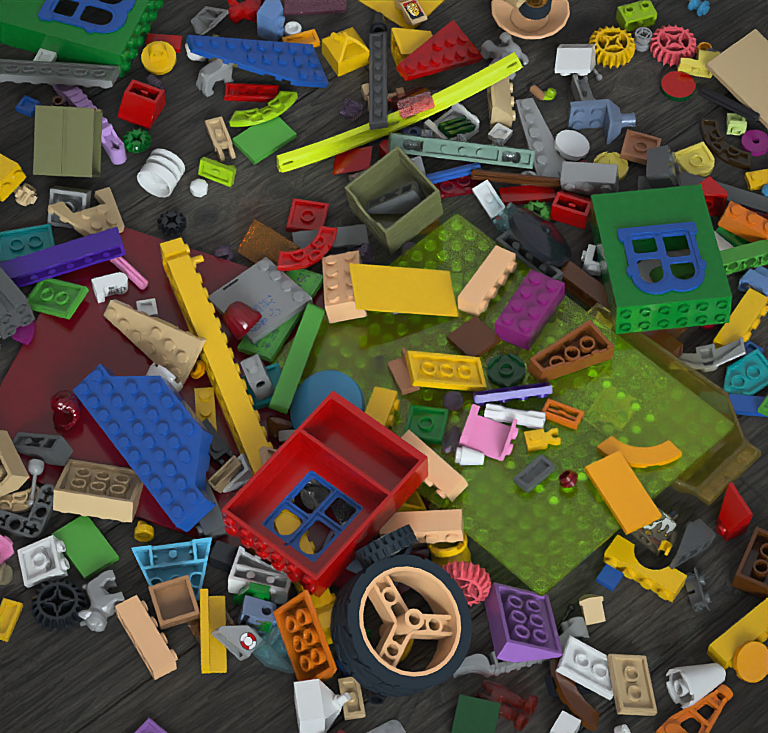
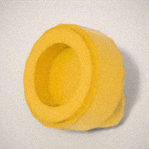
M138 521L134 529V538L140 542L151 541L154 538V528L145 521Z

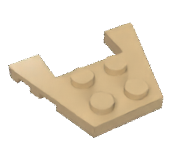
M109 187L95 191L94 197L101 205L72 213L63 201L48 206L50 214H57L62 222H69L74 226V230L84 236L118 227L119 233L124 231V223Z

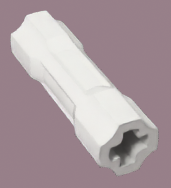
M487 403L484 417L499 423H512L514 419H517L518 425H525L533 429H544L546 412L524 411Z

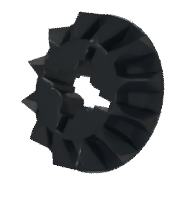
M167 210L165 214L161 213L160 218L157 219V226L161 233L175 236L185 230L187 221L182 212L178 213L176 210L169 212ZM168 220H170V221L175 220V224H174V223H170V224H169V221H168Z

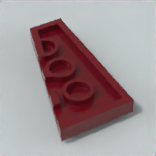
M469 161L456 167L472 164L473 162ZM471 175L436 183L434 186L440 191L442 199L474 194L472 189L484 181L471 179Z

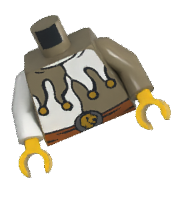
M658 508L662 514L660 519L631 534L657 557L662 551H665V555L668 556L669 552L676 547L678 534L676 532L677 524L674 520L678 518V514L672 508L665 513Z

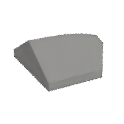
M205 6L191 20L196 34L204 35L214 28L229 12L225 9Z

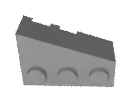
M563 161L560 178L561 189L587 196L616 193L619 191L618 165Z

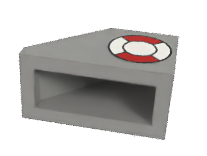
M248 625L220 626L211 632L240 661L248 658L263 640L257 630Z

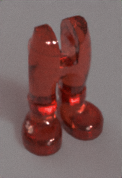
M484 680L481 686L490 692L491 695L488 697L483 693L477 692L475 698L497 703L504 701L522 710L523 712H516L515 709L501 703L499 711L500 716L513 721V726L516 730L522 731L529 722L528 715L532 716L535 712L539 698L535 695H530L525 700L500 684Z

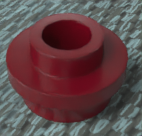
M571 469L564 471L558 478L561 487L570 488L574 486L577 482L578 474Z

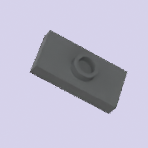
M540 454L513 478V482L528 494L556 470V465Z

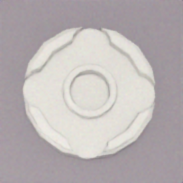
M573 130L561 131L557 134L554 141L556 151L558 150L563 158L572 161L584 159L590 149L588 140L581 133Z

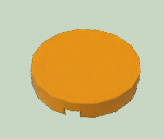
M746 641L736 649L733 656V668L740 679L746 682H758L768 674V649L764 644L758 641Z

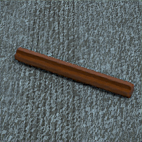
M477 169L471 171V179L486 181L488 179V181L553 188H559L561 184L560 178Z

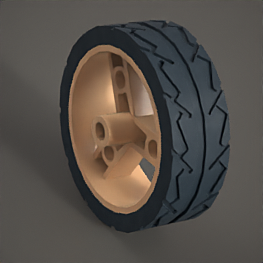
M409 554L388 556L362 569L344 584L337 594L332 608L330 630L334 649L341 664L352 675V678L364 688L377 694L380 692L381 695L391 697L410 696L446 681L459 669L470 647L472 620L462 589L453 578L451 579L450 574L438 564L427 559L423 560L419 556ZM392 581L401 582L420 593L429 603L434 614H422L417 609L408 610ZM367 596L383 621L379 630L381 639L375 650L372 648L364 628L363 611ZM409 639L438 640L435 655L425 670L422 672H408L396 668Z

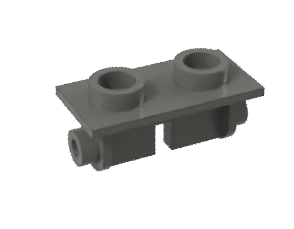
M694 568V574L691 572L685 574L687 575L685 581L687 592H696L689 595L691 607L695 612L702 611L703 607L711 611L709 603H712L709 592H705L704 585L707 584L703 573L700 574Z

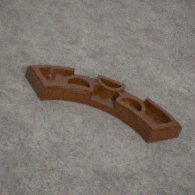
M560 657L550 658L551 677L555 680L559 698L574 713L572 716L581 720V724L594 732L598 726L600 712L586 702L573 680L556 671Z

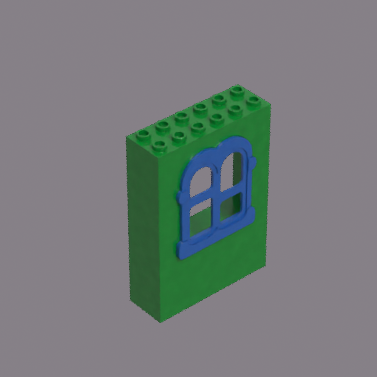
M0 0V43L33 53H38L40 48L56 52V59L68 63L120 66L118 77L124 78L126 72H129L132 60L137 57L139 47H142L145 35L150 32L151 24L156 20L158 10L162 9L164 0H122L118 4H107L99 0H71L79 3L71 17L55 13L61 0ZM86 6L107 10L113 16L111 22L106 25H96L82 21L80 17Z
M701 184L591 195L590 225L615 334L730 322L732 293ZM690 250V255L668 257L666 251ZM659 259L664 273L662 280L655 283L644 281L640 276L637 261ZM690 262L694 265V276L686 280L673 276L670 269L671 264Z

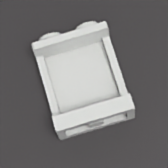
M456 103L452 105L448 112L434 122L430 119L424 122L423 134L426 137L448 139L438 129L439 123L465 115L467 117L466 120H470L471 124L476 125L475 130L450 140L467 141L479 132L480 121L475 115L467 111L462 104Z

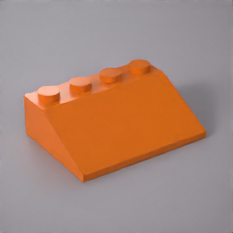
M305 590L273 611L297 680L320 679L324 683L332 678L337 667L308 590Z

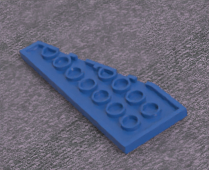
M188 35L186 38L190 52L205 58L212 59L215 57L221 59L224 64L234 63L240 69L259 75L269 74L274 76L275 80H288L294 86L326 88L329 84L313 44Z

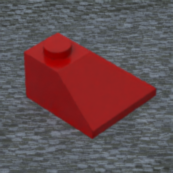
M732 482L728 484L716 523L717 533L726 542L746 533L753 515Z

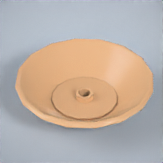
M492 0L491 2L492 16L498 26L510 35L523 39H542L554 35L565 26L570 16L568 0H552L549 14L540 20H531L524 17L518 8L504 2V0Z

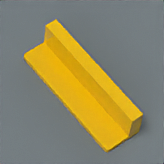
M200 589L202 674L226 673V647L211 634L214 629L226 626L225 596H209L208 589Z

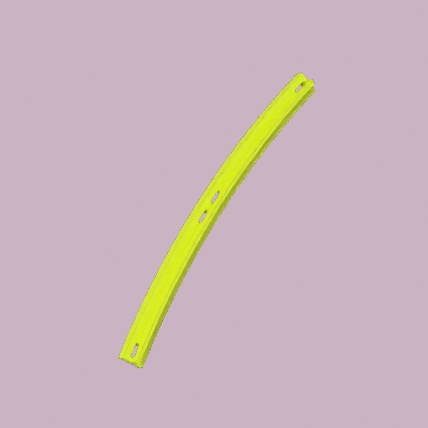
M513 52L464 80L389 114L388 128L370 130L369 123L320 142L277 155V168L279 172H287L388 135L389 132L393 133L482 91L520 70L523 66L516 53Z

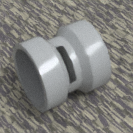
M640 27L635 31L634 44L637 51L644 52L650 48L652 32L649 28Z

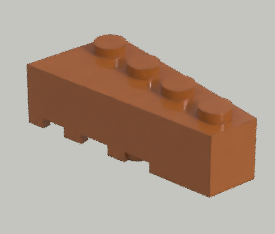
M588 320L531 357L527 371L538 383L548 382L612 359L615 346L591 320Z

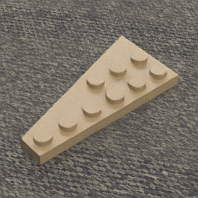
M110 300L104 316L156 365H161L176 377L174 381L177 384L179 382L182 385L185 384L207 339L196 337L189 331L180 330L178 326L157 317H151L146 312L137 311L132 306L119 300Z

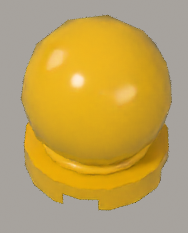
M465 530L464 541L427 543L428 550L431 553V561L438 564L441 568L442 565H447L448 562L454 563L455 560L458 562L463 560L467 563L471 562V553L467 547L468 539Z

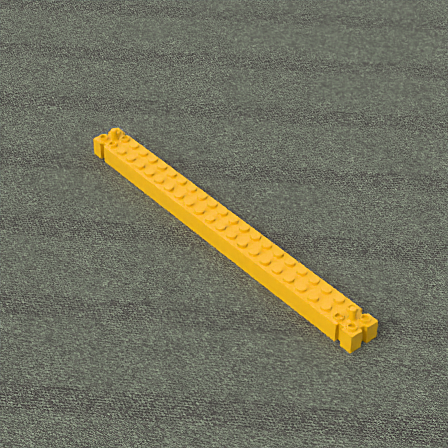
M181 237L161 243L162 265L169 278L170 285L188 329L194 336L207 339L199 354L200 358L205 363V370L212 387H214V392L240 455L245 454L253 476L263 466L259 449L262 446L273 449L271 442L267 443L265 427L259 424L261 420L258 411H254L252 407L254 405L252 396L246 393L247 385L244 378L241 379L239 376L241 374L239 365L233 362L234 354L231 347L228 348L226 345L228 343L226 334L220 331L221 323L219 318H215L213 314L215 313L213 303L208 302L207 298H209L207 289L206 287L202 288L201 284L203 281L201 275L195 271L196 264L204 262L203 256L198 255L190 258L189 246L187 243L184 244ZM284 509L273 523L274 530L281 535L292 534L301 525L300 518L287 509ZM307 530L299 540V547L307 554L316 553L315 546L312 541H308L307 536H309ZM298 582L293 583L298 595L305 591L301 584ZM328 588L320 598L314 594L310 595L327 643L330 645L333 643L330 630L331 612L336 596L334 593L331 594Z

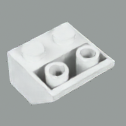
M560 44L557 48L555 73H560L562 76H567L571 73L588 75L596 65L595 44Z

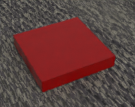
M293 198L286 231H310L319 229V226H325L329 204Z

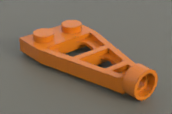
M721 684L714 692L703 697L691 707L684 708L672 715L656 733H688L680 726L688 718H694L701 724L698 733H710L726 702L733 697V692L729 687ZM706 704L714 710V713L708 720L697 712Z

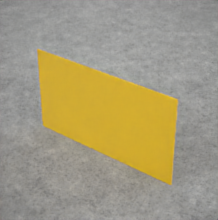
M349 263L356 310L458 317L450 271Z

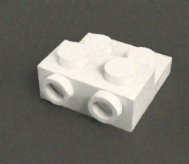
M51 535L17 550L24 585L27 588L44 581H49V579L54 582L57 578L61 579L68 576L67 569L70 568V565L63 555L66 547L62 540Z

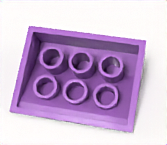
M494 582L484 603L496 659L516 663L561 657L563 653L549 595Z

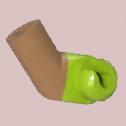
M533 85L529 90L539 100H553L556 95L554 88L542 91L539 87Z

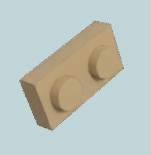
M352 677L338 679L340 695L347 692L351 697L342 706L344 720L364 718L365 708L360 683Z

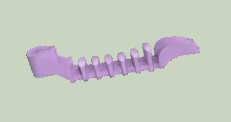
M52 85L57 94L64 99V102L69 103V106L97 109L77 85ZM103 117L102 146L113 164H122L127 160L124 143L118 138L112 124H109L107 119Z

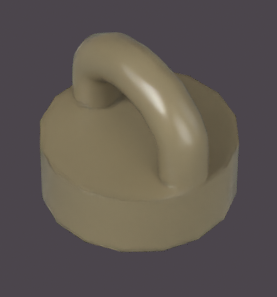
M3 562L0 564V585H7L12 581L14 574L12 568Z

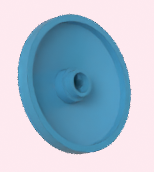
M335 370L320 371L311 375L298 387L291 402L290 417L294 430L308 418L333 390L365 412V400L360 386L348 375Z

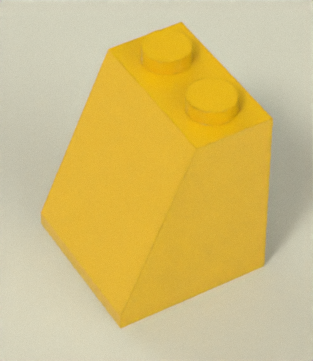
M391 28L390 52L396 67L433 36L431 31Z
M0 154V201L4 202L24 181L26 176L18 163Z

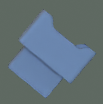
M758 266L755 270L749 269L739 280L738 291L747 292L751 288L768 297V269L762 266Z

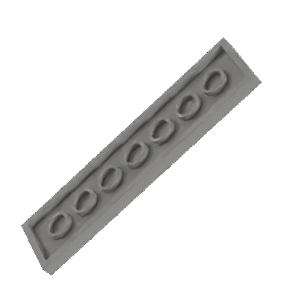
M0 59V82L14 81V83L31 82L32 84L48 83L49 85L65 84L66 86L83 85L84 87L100 86L101 88L113 87L120 74V66Z

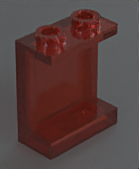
M422 86L388 98L392 110L398 108L402 119L435 107L430 90Z

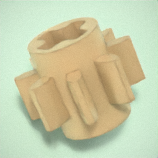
M26 183L18 186L14 191L16 202L23 206H27L30 203L34 204L38 198L35 193L36 189Z

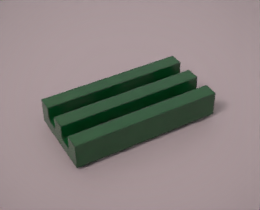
M463 115L439 123L438 129L448 139L474 131L476 125L471 124V121L466 120L467 117Z

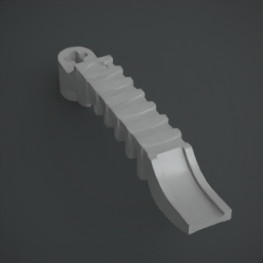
M574 617L560 624L563 634L559 636L562 651L569 636L581 642H585L590 638L583 617ZM495 651L489 654L492 664L490 665L486 656L473 654L465 658L459 669L453 674V677L456 678L469 673H477L486 678L493 675L496 677L501 673H510L511 670H520L525 666L531 667L532 664H542L543 661H550V658L516 663L502 660L503 662L498 663Z

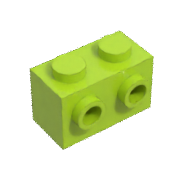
M640 0L617 7L616 20L621 29H626V32L656 24L657 12L650 0Z

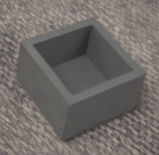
M668 145L647 149L646 178L652 189L681 186L679 174L682 170L680 163L676 162L674 151L671 152Z

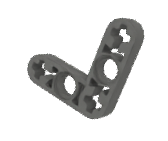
M46 484L40 488L28 518L0 509V518L6 520L5 524L3 521H0V530L29 540H39L44 534L53 511L55 487L51 484ZM51 490L53 496H48L47 503L50 504L48 506L45 504L46 496L44 493H48ZM41 507L46 508L47 512L43 517L36 516L37 509ZM13 520L21 522L20 527L17 529H11L10 523ZM25 523L27 528L34 529V527L36 526L38 532H34L33 535H31V532L28 529H25Z

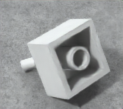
M320 679L294 682V702L299 733H326L337 718L344 703L351 699L349 693L335 695Z

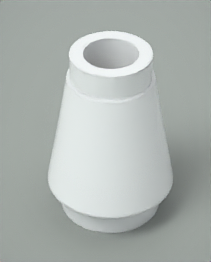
M465 446L456 447L454 463H459V465H483L484 453Z

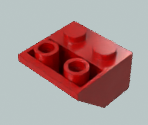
M132 79L124 92L118 118L150 130L166 105L165 91Z
M559 190L551 207L550 219L585 229L590 218L591 198L566 190Z

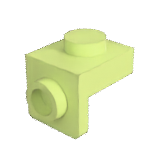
M727 113L726 134L743 135L747 127L745 118L738 114Z

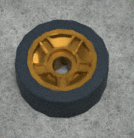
M526 0L518 9L524 17L531 20H540L549 14L552 0Z

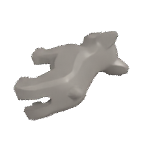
M218 58L213 60L199 71L196 81L197 88L202 90L206 97L214 94L212 87L216 81L224 80L225 85L226 83H234L232 79V66L236 64H224Z
M107 570L92 579L88 584L82 585V589L87 592L91 606L88 610L78 612V616L83 618L80 626L87 625L91 631H104L107 625V618L116 612L115 606L125 601L122 592L115 594L107 592L108 588L114 589L117 587L113 570Z

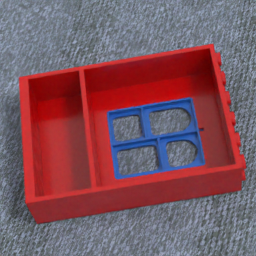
M333 390L222 508L224 529L230 536L238 537L246 548L251 547L261 559L270 561L277 571L281 572L282 570L286 573L293 583L298 582L303 586L304 590H308L310 595L314 594L320 598L357 556L355 552L371 541L428 477V457ZM315 479L329 489L330 494L311 514H308L296 506L292 500L310 480ZM337 498L343 499L356 509V512L344 525L337 524L324 513ZM284 509L289 510L303 521L299 528L289 535H281L273 527L274 520ZM316 521L322 522L335 532L334 537L318 553L307 554L299 547V540Z

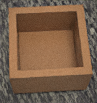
M188 575L148 587L161 630L200 618L199 608Z

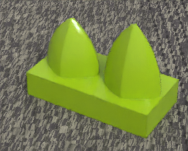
M202 157L200 159L198 175L231 187L234 184L237 170L235 165H225L217 160Z

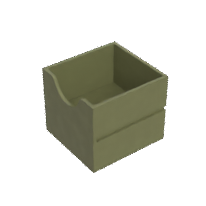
M35 105L33 175L100 177L103 110L84 107Z
M399 146L395 147L344 187L350 210L366 225V228L390 255L443 214L440 191ZM416 180L426 196V199L407 214H368L365 211L367 201Z

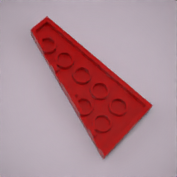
M452 20L401 61L396 69L405 81L481 62L483 56L455 21Z

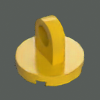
M154 41L148 44L141 54L145 70L154 75H164L170 72L177 61L174 48L169 43L163 41Z

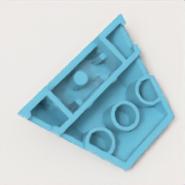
M212 537L194 539L190 542L131 548L149 586L188 575L196 601L200 600V589L203 586Z

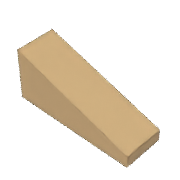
M233 455L208 480V483L214 490L222 493L243 464Z

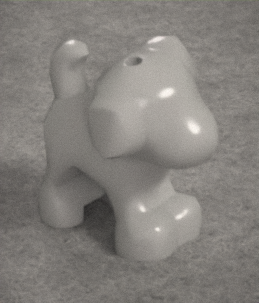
M508 32L500 35L499 39L502 42L498 46L491 40H487L481 46L480 54L483 56V59H494L490 64H494L513 52L523 62V65L529 63L527 55L522 53L520 46L514 42ZM516 72L509 75V79H514Z

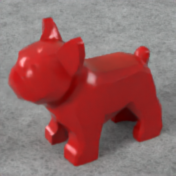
M227 0L229 3L228 18L234 24L244 19L257 23V12L265 0H244L240 3L236 0Z

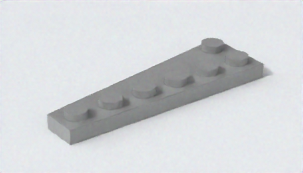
M533 98L515 100V107L527 149L535 151L534 173L537 176L561 178L562 165L565 159L554 148L555 140Z

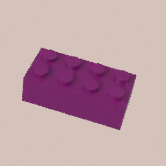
M530 270L495 321V333L502 340L529 351L564 299L565 283Z

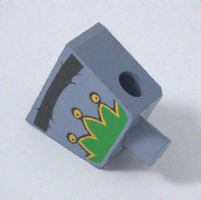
M245 595L237 626L248 625L257 630L258 633L269 634L273 625L278 626L273 614L277 605Z

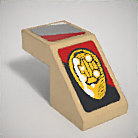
M417 0L394 1L395 8L402 10L405 23L414 25L428 20Z

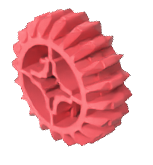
M670 24L667 27L662 25L660 29L653 33L649 44L650 53H652L653 58H657V62L662 61L663 66L667 63L670 67L672 65L678 66L681 57L693 58L697 49L696 38H694L693 33H689V29L684 30L683 26L677 27L676 24L674 27H671Z
M455 560L454 563L448 562L447 565H442V568L450 574L451 579L453 578L462 589L470 606L473 603L479 604L480 601H485L491 588V579L489 573L485 572V568H480L479 564H472V561L467 563L464 560L462 562Z

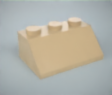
M509 76L487 87L490 129L497 123L511 128L512 121H515V110H512V107H514V96L510 94L513 93V83H509Z
M0 430L1 497L18 490L29 478L8 432Z

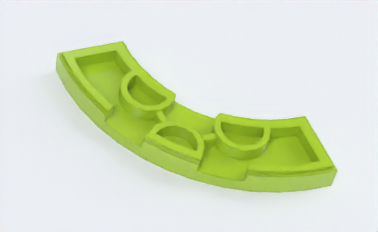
M280 91L273 100L268 102V106L259 110L254 108L235 111L229 121L230 127L252 126L279 116L293 105L298 98L297 92Z

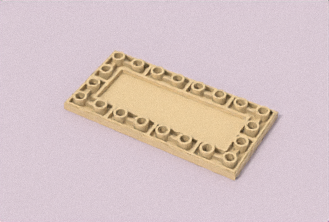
M755 29L706 63L705 68L745 107L760 114L759 121L768 129V40Z

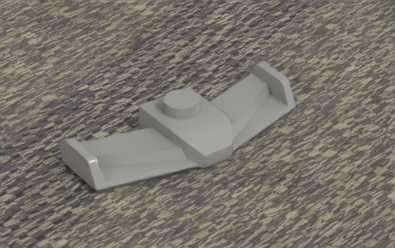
M743 337L718 349L715 348V344L696 347L697 353H682V356H679L670 364V369L714 371L719 365L746 354Z

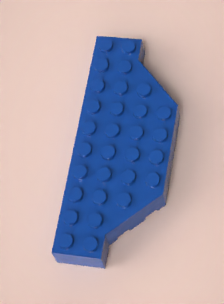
M100 363L73 389V392L176 527L188 532L216 506L215 502L206 492L207 483L205 482L206 471L209 470L210 462L209 447L212 444L213 436L169 381L161 376H116L112 370Z

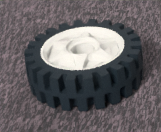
M408 524L382 536L355 553L363 569H365L374 562L400 552L418 540Z

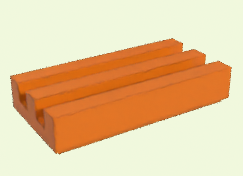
M549 398L541 412H546L545 419L577 430L578 424L581 423V419L584 417V411Z

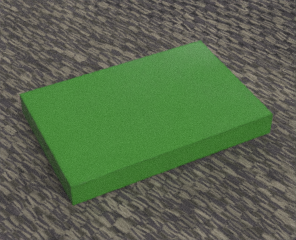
M277 116L269 121L251 126L234 137L232 143L255 165L297 138V134Z
M50 278L38 282L27 297V300L33 311L70 320L89 290L86 286Z
M80 516L52 533V535L64 542L66 547L65 555L84 580L89 579L119 560L117 553L88 516Z

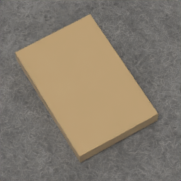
M609 654L606 656L617 714L655 716L657 708L646 656Z

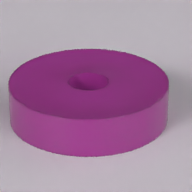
M760 130L745 132L740 143L742 150L751 152V156L755 157L764 155L768 151V135Z

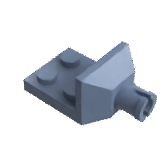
M610 99L570 102L568 130L603 127L606 144H610L621 133V128L635 127L636 124L634 112L621 113L620 108Z

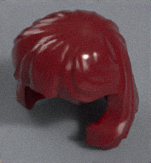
M241 301L230 304L223 314L225 325L237 340L242 339L250 332L251 328L262 318L259 311Z
M68 390L58 391L50 400L51 409L56 414L52 418L53 424L57 428L68 430L79 420L82 413V403L76 394Z

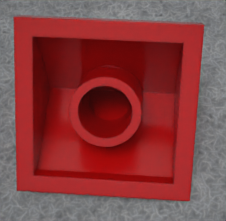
M709 176L699 184L702 186L709 215L721 217L728 192Z

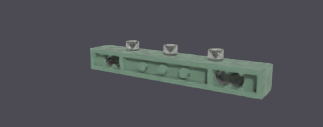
M426 129L421 130V136L389 132L387 151L389 152L399 146L405 154L533 169L535 151L532 149L503 146L504 139L493 138L492 144L467 142V134L457 133V140L434 138L432 137V130Z

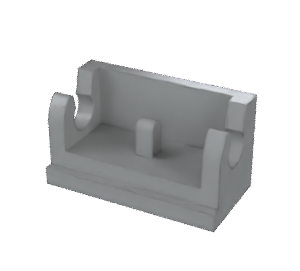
M573 74L571 89L575 101L596 100L593 98L587 75H583L584 78L579 80L578 75Z

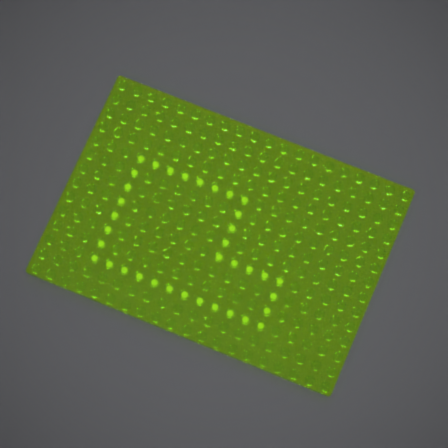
M455 214L388 266L450 271L458 317L410 313L393 315L392 312L367 310L366 317L329 323L326 313L321 321L297 389L303 381L317 372L325 370L339 371L351 377L360 386L364 395L365 411L375 386L397 391L400 407L394 413V424L392 427L389 426V430L400 438L404 433L410 404L449 409V417L442 445L425 444L466 480L468 486L453 502L447 498L443 500L435 492L437 489L433 485L429 487L424 482L421 483L416 491L438 510L462 509L464 532L536 594L543 596L621 528L584 471L585 466L605 457L597 451V446L610 436L634 447H652L670 440L682 452V457L662 466L631 467L653 500L734 429V424L564 295V299L529 351L501 339L499 344L480 357L486 381V390L500 388L493 385L488 379L487 365L489 361L496 355H507V353L520 357L525 364V378L517 386L537 384L538 382L527 371L529 359L588 320H591L615 346L612 359L548 381L552 385L553 393L548 394L547 397L537 398L536 396H529L527 400H517V398L509 399V402L506 403L489 402L490 404L502 405L506 408L541 412L549 398L584 411V417L581 419V423L578 424L577 430L545 419L544 432L558 428V436H553V438L560 437L561 444H548L547 449L528 452L524 432L536 429L516 424V428H519L515 440L511 439L510 441L511 444H514L510 456L505 455L503 462L484 455L483 465H459V463H454L456 447H460L458 444L472 404H474L472 392L475 391L420 387V390L401 395L387 367V362L401 358V348L405 347L406 351L464 356L447 341L446 337L474 317V315L458 309V296L494 247L501 246L461 215ZM517 258L515 271L509 274L505 285H501L496 297L490 300L486 311H482L478 317L494 332L495 321L529 271L532 270ZM294 338L281 347L272 362L267 361V364L272 365L278 362L281 370H283ZM486 405L480 406L477 415L484 417ZM500 422L510 427L512 423ZM542 454L556 465V470L527 494L513 482V478ZM568 469L575 471L578 474L576 484L570 488H562L558 480L559 476Z

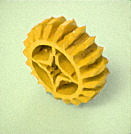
M613 25L611 28L605 26L602 29L599 27L598 31H594L589 39L588 44H595L597 64L602 63L603 67L608 65L611 69L612 66L616 68L619 65L624 66L634 56L635 41L631 33L626 32V29L614 28Z

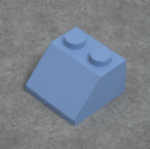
M265 0L258 10V37L277 42L279 38L284 36L285 17L280 0Z

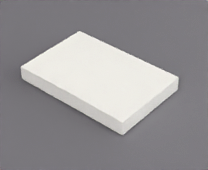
M569 636L566 639L562 651L563 655L560 657L556 671L611 700L614 694L606 658L607 655Z

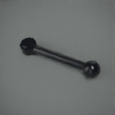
M574 604L567 606L568 610L557 626L558 633L561 629L560 624L565 622L570 613L575 610Z

